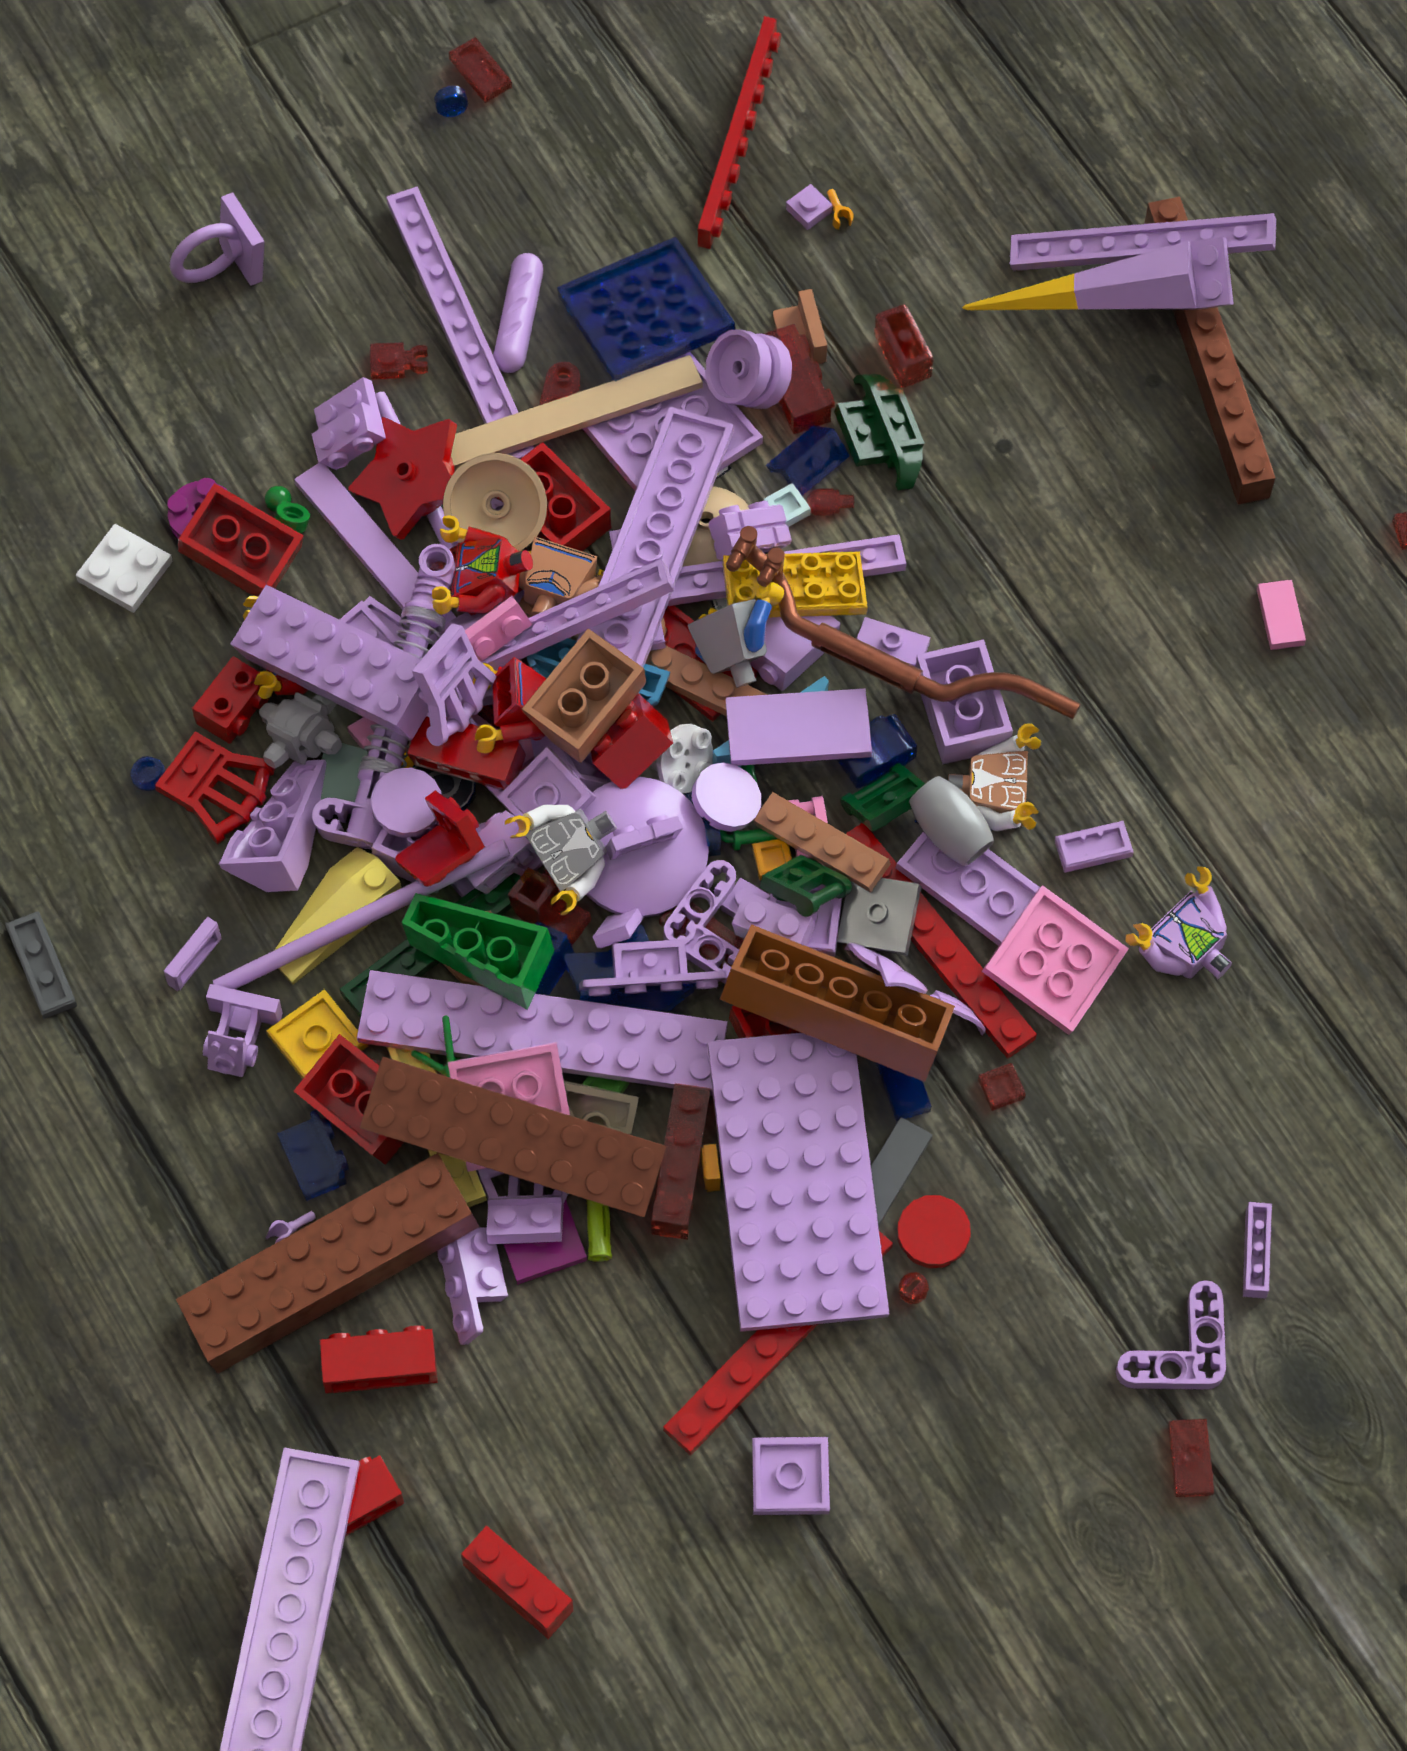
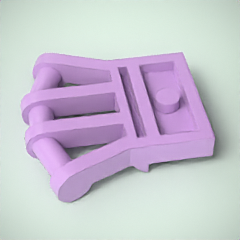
M451 623L412 670L421 690L419 697L428 704L431 726L427 729L426 735L429 742L434 746H440L447 742L450 735L457 731L463 732L469 725V718L472 715H477L483 708L482 700L488 686L493 685L496 679V675L478 660L462 625ZM469 670L474 674V678L476 679L474 684L469 676ZM456 686L463 698L461 702L454 690ZM445 708H446V710H447V712H448V714H449V716L447 717V719H446V711H445Z
M489 1168L476 1170L488 1199L486 1234L488 1244L562 1241L563 1205L568 1193L555 1189L552 1195H545V1186L534 1183V1195L519 1196L520 1178L509 1175L508 1196L498 1197L490 1178L504 1173Z

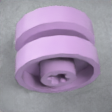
M729 330L719 336L711 346L706 360L705 375L708 388L716 399L726 404L743 405L754 409H768L778 403L786 393L791 380L792 362L789 350L781 340L770 335L755 334L745 330Z

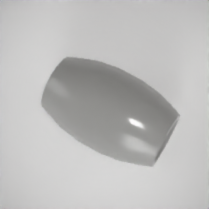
M940 776L931 779L910 798L909 802L912 811L923 832L939 850L963 866L971 864L994 843L989 825L979 808L962 790Z

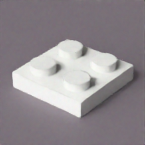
M114 524L77 572L76 578L79 583L134 613L173 560L169 553Z

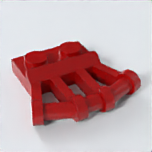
M195 731L157 781L155 787L156 791L185 807L186 811L193 812L206 828L213 841L219 844L225 840V835L242 824L247 825L251 820L250 814L256 806H261L267 799L265 792L269 776L274 774L275 768L267 765L263 758L232 753ZM235 767L255 771L256 775L253 785L231 773L227 768ZM218 780L246 796L240 805L212 789ZM206 799L231 815L216 824L201 803Z

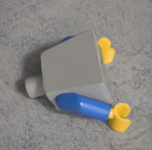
M771 582L766 587L761 585L757 587L756 595L760 600L752 599L738 602L720 610L710 608L708 615L702 614L698 620L688 624L689 631L696 643V655L707 665L709 671L713 674L730 670L736 688L756 681L750 662L766 655V622L772 605L778 604L784 596L783 587L774 582Z

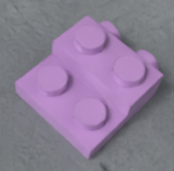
M362 377L314 409L318 430L312 433L318 463L335 470L345 467L351 460L364 452L370 451L374 445L386 438L373 383L367 378Z

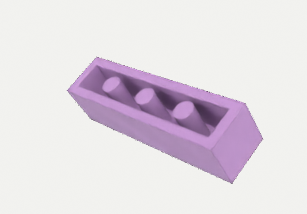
M1249 1202L1246 1208L1243 1297L1266 1299L1269 1292L1272 1204Z

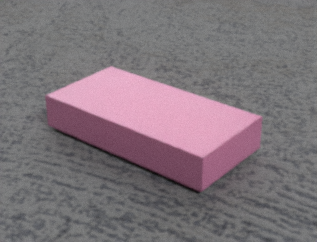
M1292 580L1258 584L1257 593L1270 650L1304 646L1306 638Z

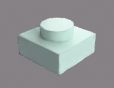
M793 483L764 498V501H768L769 506L779 504L783 506L786 517L785 524L788 527L811 514L810 506Z

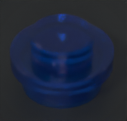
M146 756L134 763L130 775L133 784L138 789L152 791L156 789L155 784L166 770L160 760Z

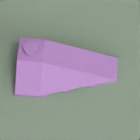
M308 760L305 765L296 761L291 764L270 790L272 797L263 808L256 807L250 814L252 821L245 830H237L230 838L219 863L221 869L266 892L298 891L310 861L316 829L312 819V810L321 800L326 770L325 760Z

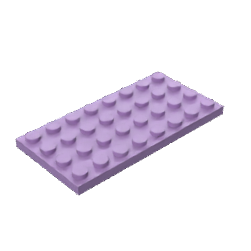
M803 1033L708 1041L707 1047L740 1332L888 1317L889 1307L857 1055Z

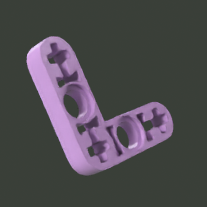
M716 860L705 868L667 919L664 925L663 938L664 940L685 939L686 959L706 972L726 971L728 977L739 949L705 927L733 890L736 881V871L729 862ZM722 872L726 873V882L720 881L715 887L713 894L709 890L713 885V874L720 875ZM702 897L709 902L710 908L704 913H697L691 909L690 902L694 898ZM685 917L690 920L686 927L685 935L687 937L680 935L677 939L674 938V930L672 928L680 929L685 923ZM705 944H713L718 948L719 955L712 960L704 959L699 953L700 947ZM725 954H728L729 965L724 963L722 969L718 968L723 963Z
M1205 1280L1199 1281L1190 1290L1188 1296L1189 1351H1128L1120 1357L1117 1363L1116 1376L1119 1382L1128 1388L1213 1389L1217 1387L1223 1380L1226 1371L1223 1294L1219 1286L1212 1281ZM1204 1291L1208 1293L1209 1298L1215 1300L1210 1302L1208 1316L1201 1317L1203 1302L1202 1300H1196V1298H1199L1201 1292ZM1201 1326H1210L1217 1334L1216 1341L1209 1344L1201 1342L1196 1334L1197 1329ZM1205 1353H1212L1210 1366L1211 1369L1217 1370L1210 1379L1206 1378L1205 1372L1199 1371L1203 1368ZM1150 1361H1155L1153 1369L1154 1378H1149L1150 1371L1148 1370L1139 1371L1138 1376L1135 1378L1131 1377L1130 1371L1124 1370L1128 1368L1129 1362H1136V1367L1139 1369H1148ZM1166 1361H1173L1179 1365L1181 1375L1175 1379H1168L1161 1373L1160 1366Z

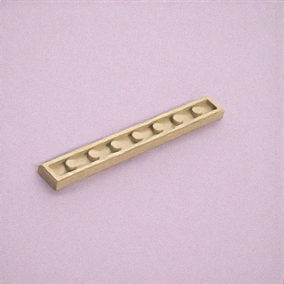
M691 355L456 433L451 453L454 469L456 471L466 461L482 454H509L703 388L702 379Z

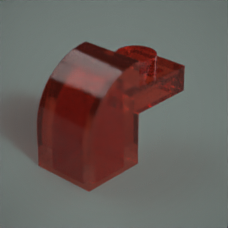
M528 867L508 893L513 910L524 922L547 927L550 935L572 947L592 920L591 914L576 905L568 914L561 915L567 909V903L563 899H558L554 904H551L552 898L560 892L555 882Z

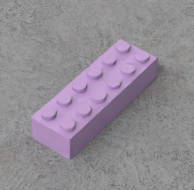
M265 585L231 642V645L247 660L410 740L414 738L429 712L428 704L419 697L421 690L412 673V670L421 661L420 658L268 585Z

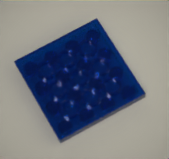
M676 236L557 287L558 297L615 382L709 344L729 330H736L735 322Z

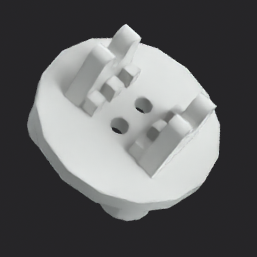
M681 724L671 730L673 744L657 758L656 762L651 764V767L658 772L661 782L674 787L681 793H690L699 774L712 765V736L707 729L693 724Z

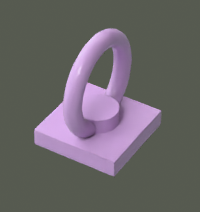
M233 192L221 197L220 223L196 230L187 236L174 250L170 259V270L177 280L185 283L205 281L218 275L235 261L250 286L262 281L264 240ZM219 237V242L224 252L219 258L199 269L188 270L183 267L185 258L195 247L209 239Z

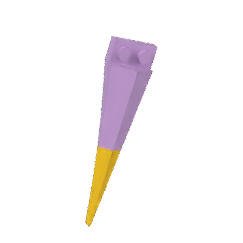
M1226 237L1186 241L966 304L962 308L965 310L1207 309L1234 305Z

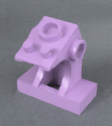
M210 984L206 995L209 1010L222 1013L217 1032L208 1031L204 1042L203 1056L208 1057L209 1070L243 1077L247 1066L253 1067L258 1053V1046L255 1045L261 1023L275 1025L282 1018L283 1012L280 1000ZM229 1030L245 1032V1038L229 1037Z

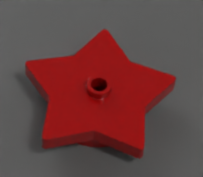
M382 417L381 420L386 438L377 444L375 458L348 487L350 492L381 505L392 535L399 540H403L422 516L432 513L443 505L446 486L455 472L451 453L457 424L450 419L413 431L386 417Z

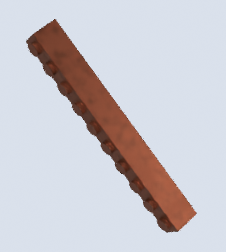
M1179 196L1148 203L1144 224L1188 221ZM1218 307L1207 309H1172L1237 504L1270 498L1275 475Z

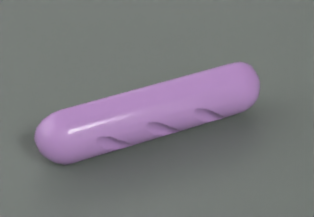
M531 253L518 255L511 265L506 297L493 353L499 370L505 373L518 371L526 360L543 276L541 260Z

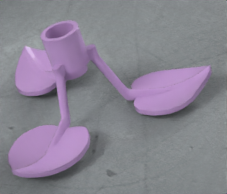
M855 943L846 945L844 950H851L860 960L880 971L886 987L901 986L923 994L927 993V988L917 978L904 971L893 961ZM935 990L930 995L954 1005V1014L973 1022L981 1035L985 1033L984 1025L963 1002L938 990Z

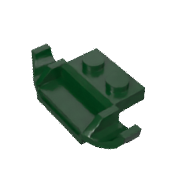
M879 374L856 375L853 379L855 385L861 384L866 393L863 400L838 403L834 409L855 466L887 463L888 468L895 467L897 480L895 486L897 491L913 489L922 464L923 445L925 443L902 388H897L885 376Z

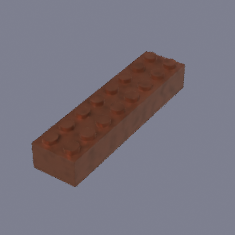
M383 1056L360 1128L642 1217H645L667 1147Z
M436 1153L182 1295L176 1301L208 1363L219 1374L479 1228V1225L439 1153Z

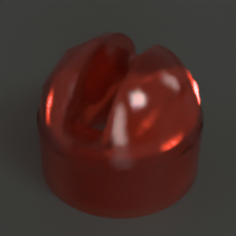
M910 1272L902 1277L899 1283V1294L905 1302L918 1304L927 1297L929 1284L922 1274ZM915 1280L920 1281L910 1293L906 1290Z

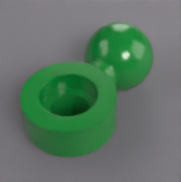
M271 487L265 494V504L269 510L275 512L274 518L298 533L306 531L310 518L309 511L299 504L291 503V494L285 487Z

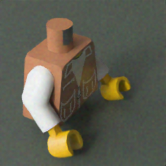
M1027 723L1022 725L1017 735L971 757L969 775H948V781L962 790L974 802L986 819L989 828L993 831H1002L1020 826L1031 830L1036 826V822L1030 815L1038 814L1039 811L1032 803L1026 802L1028 751H1024L1025 746L1034 750L1038 749L1041 745V740L1037 737L1030 738L1032 734L1039 732V729L1033 724Z

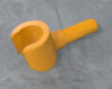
M834 189L828 190L827 194L834 210L832 221L834 228L840 229L839 217H845L851 226L853 221L852 210L840 204Z

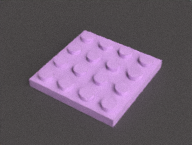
M683 343L636 373L691 355L702 379L703 388L583 428L635 492L669 406L734 424L733 435L719 471L763 443V436L736 405L726 404L714 397L708 388L705 375L706 370Z

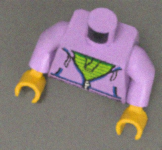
M1197 866V871L1200 873L1199 882L1196 881L1192 873H1187L1185 876L1186 884L1190 887H1196L1197 891L1195 893L1190 891L1152 928L1144 923L1134 924V928L1139 932V938L1132 933L1127 934L1125 940L1130 946H1140L1139 952L1156 972L1192 978L1199 970L1205 967L1219 979L1232 964L1231 961L1219 952L1224 946L1227 937V927L1217 897L1212 887L1208 886L1212 880L1211 872L1206 867Z

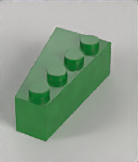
M415 893L401 922L410 946L528 1010L555 951L547 927Z

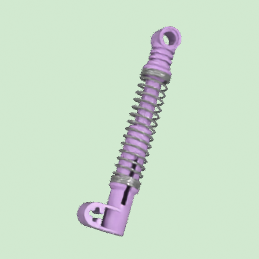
M441 544L427 546L419 556L420 568L411 601L405 603L401 614L402 620L399 621V624L408 630H398L396 632L400 638L406 641L397 640L393 643L397 648L420 659L429 651L427 649L428 644L434 645L437 641L431 640L430 635L436 634L439 639L441 637L439 632L444 630L447 614H438L433 608L432 601L436 599L432 598V590L439 586L450 588L454 578L455 562L451 551ZM437 561L446 563L442 570H430L431 565ZM400 633H406L407 637L401 635ZM379 724L370 726L374 734L367 737L371 741V745L364 747L368 752V756H363L359 765L357 777L360 780V785L355 802L337 798H325L320 800L312 810L313 822L324 839L372 850L371 847L382 830V826L376 822L377 820H375L372 814L371 795L375 784L384 774L397 768L406 767L407 763L404 758L409 756L407 754V747L410 746L412 740ZM334 814H337L339 820L333 819L331 824H327L326 819L330 820ZM348 814H351L347 832H343L344 830L340 822L346 823Z

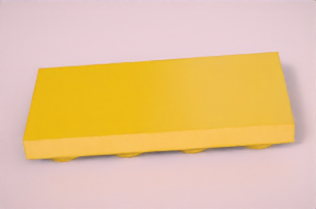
M860 551L785 554L783 573L790 584L795 598L797 613L801 617L865 615L867 613L868 607ZM723 555L722 565L727 606L752 599L760 600L756 595V589L760 585L757 582L760 572L746 560H743L737 571L732 572L726 568V562L730 555ZM779 604L772 605L768 618L781 617Z

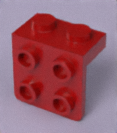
M436 790L424 799L438 826L395 857L397 864L425 887L441 882L448 873L461 864L469 862L476 853L485 848L476 831L479 823L468 809L462 811L452 797L447 799Z

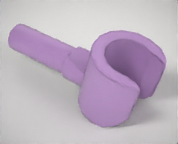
M310 1211L288 1223L282 1220L274 1221L269 1228L266 1239L271 1236H277L279 1238L275 1243L290 1236L291 1233L297 1231L298 1228L315 1220L314 1212Z

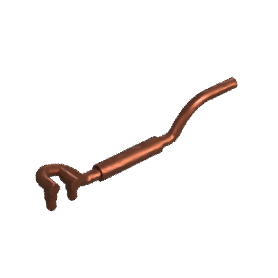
M745 526L741 529L740 537L732 548V554L726 562V568L735 572L739 569L743 560H746L760 572L757 577L758 584L766 587L771 582H774L783 587L784 596L778 603L781 619L789 630L812 641V647L910 694L916 691L930 699L949 702L979 691L1006 690L1023 695L1066 717L1075 718L1080 708V703L1022 676L1010 673L989 672L968 676L943 685L923 676V670L823 622L817 625L802 618L797 613L794 595L783 573L784 551L780 548H772L766 555L756 546L757 530L752 526Z

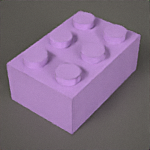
M984 640L916 655L915 667L923 670L922 675L943 685L968 676L994 672ZM1000 690L979 691L949 702L936 701L921 694L942 765L969 759L1012 737L1013 730Z

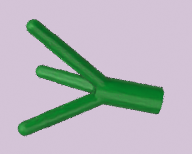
M445 1015L442 1017L447 1065L443 1066L416 1050H413L411 1055L450 1078L448 1062L461 1060V1057H454L450 1020Z

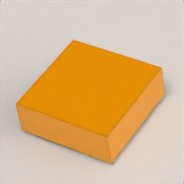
M780 839L752 844L759 880H762V875L792 860L789 845Z
M716 1144L703 1145L701 1159L705 1190L707 1192L720 1191V1171Z

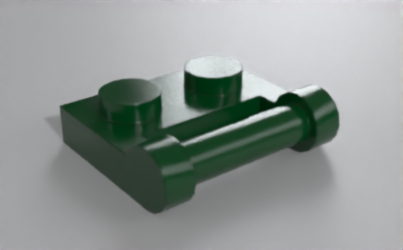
M897 763L889 768V773L854 794L849 792L842 796L840 803L848 815H854L874 832L908 810H911L910 798L925 783L902 764Z
M799 855L762 875L760 888L771 893L777 900L787 901L795 905L800 915L809 917L815 914L823 904L834 898L840 899L850 894L852 884L846 876L803 855ZM820 885L826 886L814 894L809 892Z

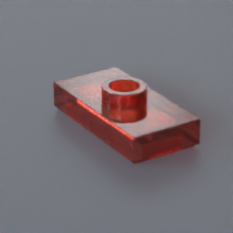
M476 37L448 52L450 61L485 103L512 88L510 78Z
M1207 1419L1169 1421L1168 1431L1175 1497L1213 1496L1214 1483Z

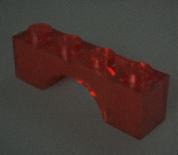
M679 1083L674 1084L664 1145L667 1147L660 1166L651 1218V1231L653 1235L688 1240L700 1155L711 1104V1088Z

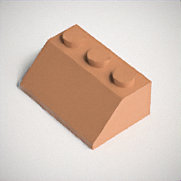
M588 628L525 704L522 711L553 744L579 763H582L646 684L645 669Z

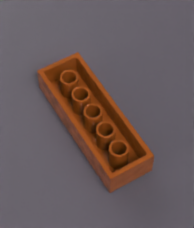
M752 924L732 964L720 1000L738 1008L745 1009L924 1082L929 1074L955 1008L952 1004L906 987H886L882 976Z

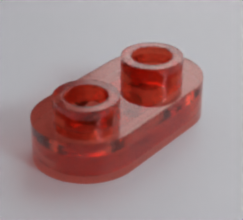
M558 362L549 368L540 405L579 392L581 384L580 372L575 365L569 362ZM559 375H568V377H567V378H564V379H563V378H559L558 376H559Z

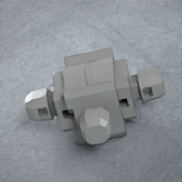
M297 692L293 700L284 699L280 705L265 703L261 707L259 714L263 722L267 724L266 730L268 735L274 741L264 752L263 758L265 763L273 768H277L290 758L305 765L308 757L317 758L321 752L336 754L341 749L342 743L339 736L334 733V725L329 721L327 715L331 713L337 703L318 694L310 699Z

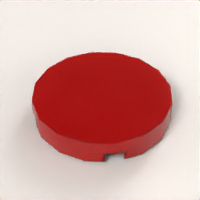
M926 1195L913 1200L903 1210L897 1225L898 1242L901 1249H903L913 1263L926 1268H943L959 1259L965 1253L971 1237L970 1221L964 1209L954 1200L941 1195Z

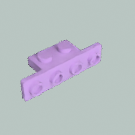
M685 939L617 943L612 945L614 978L582 980L579 983V990H589V996L610 995V989L624 988L625 994H637L647 992L646 986L660 985L661 991L666 992L682 990V984L696 983V989L717 988L718 982L725 980L727 974L726 971L688 973Z
M487 1227L477 1228L438 1250V1259L442 1263L446 1280L445 1291L450 1298L453 1311V1327L458 1334L461 1345L469 1344L483 1333L477 1302H498L508 1296L497 1245L488 1244L486 1236Z

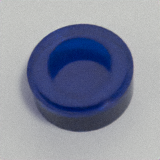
M459 86L444 87L434 97L437 112L445 117L460 115L468 107L466 92Z

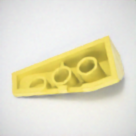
M355 848L328 870L276 949L401 889L400 880L377 856L361 848ZM368 925L278 969L293 985Z

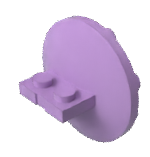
M638 777L626 789H620L612 781L597 788L592 792L597 798L583 812L590 821L604 811H607L617 829L601 839L607 849V852L603 855L605 867L595 887L586 895L600 907L615 914H623L638 908L641 916L645 918L660 915L674 909L705 870L708 861L709 846L704 822L696 812L694 805L674 787L651 778Z

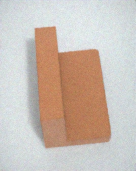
M812 289L799 291L798 306L773 311L778 338L789 350L792 369L824 363L827 358V342Z

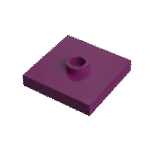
M566 1200L563 1205L562 1241L503 1244L517 1285L587 1261L585 1250Z

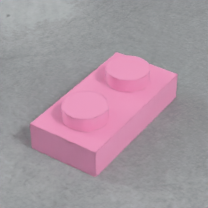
M511 596L467 628L465 632L478 660L482 662L533 624L517 601Z

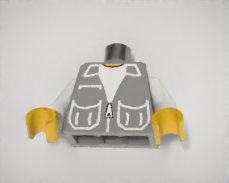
M542 805L524 813L522 816L518 815L506 819L505 825L516 822L519 827L518 833L511 835L510 838L515 839L526 835L560 890L552 898L551 904H554L558 899H563L567 903V909L561 915L568 914L574 909L576 902L581 900L595 887L605 867L603 855L607 852V849L601 839L617 829L607 811H604L589 821L582 809L574 811L569 805Z

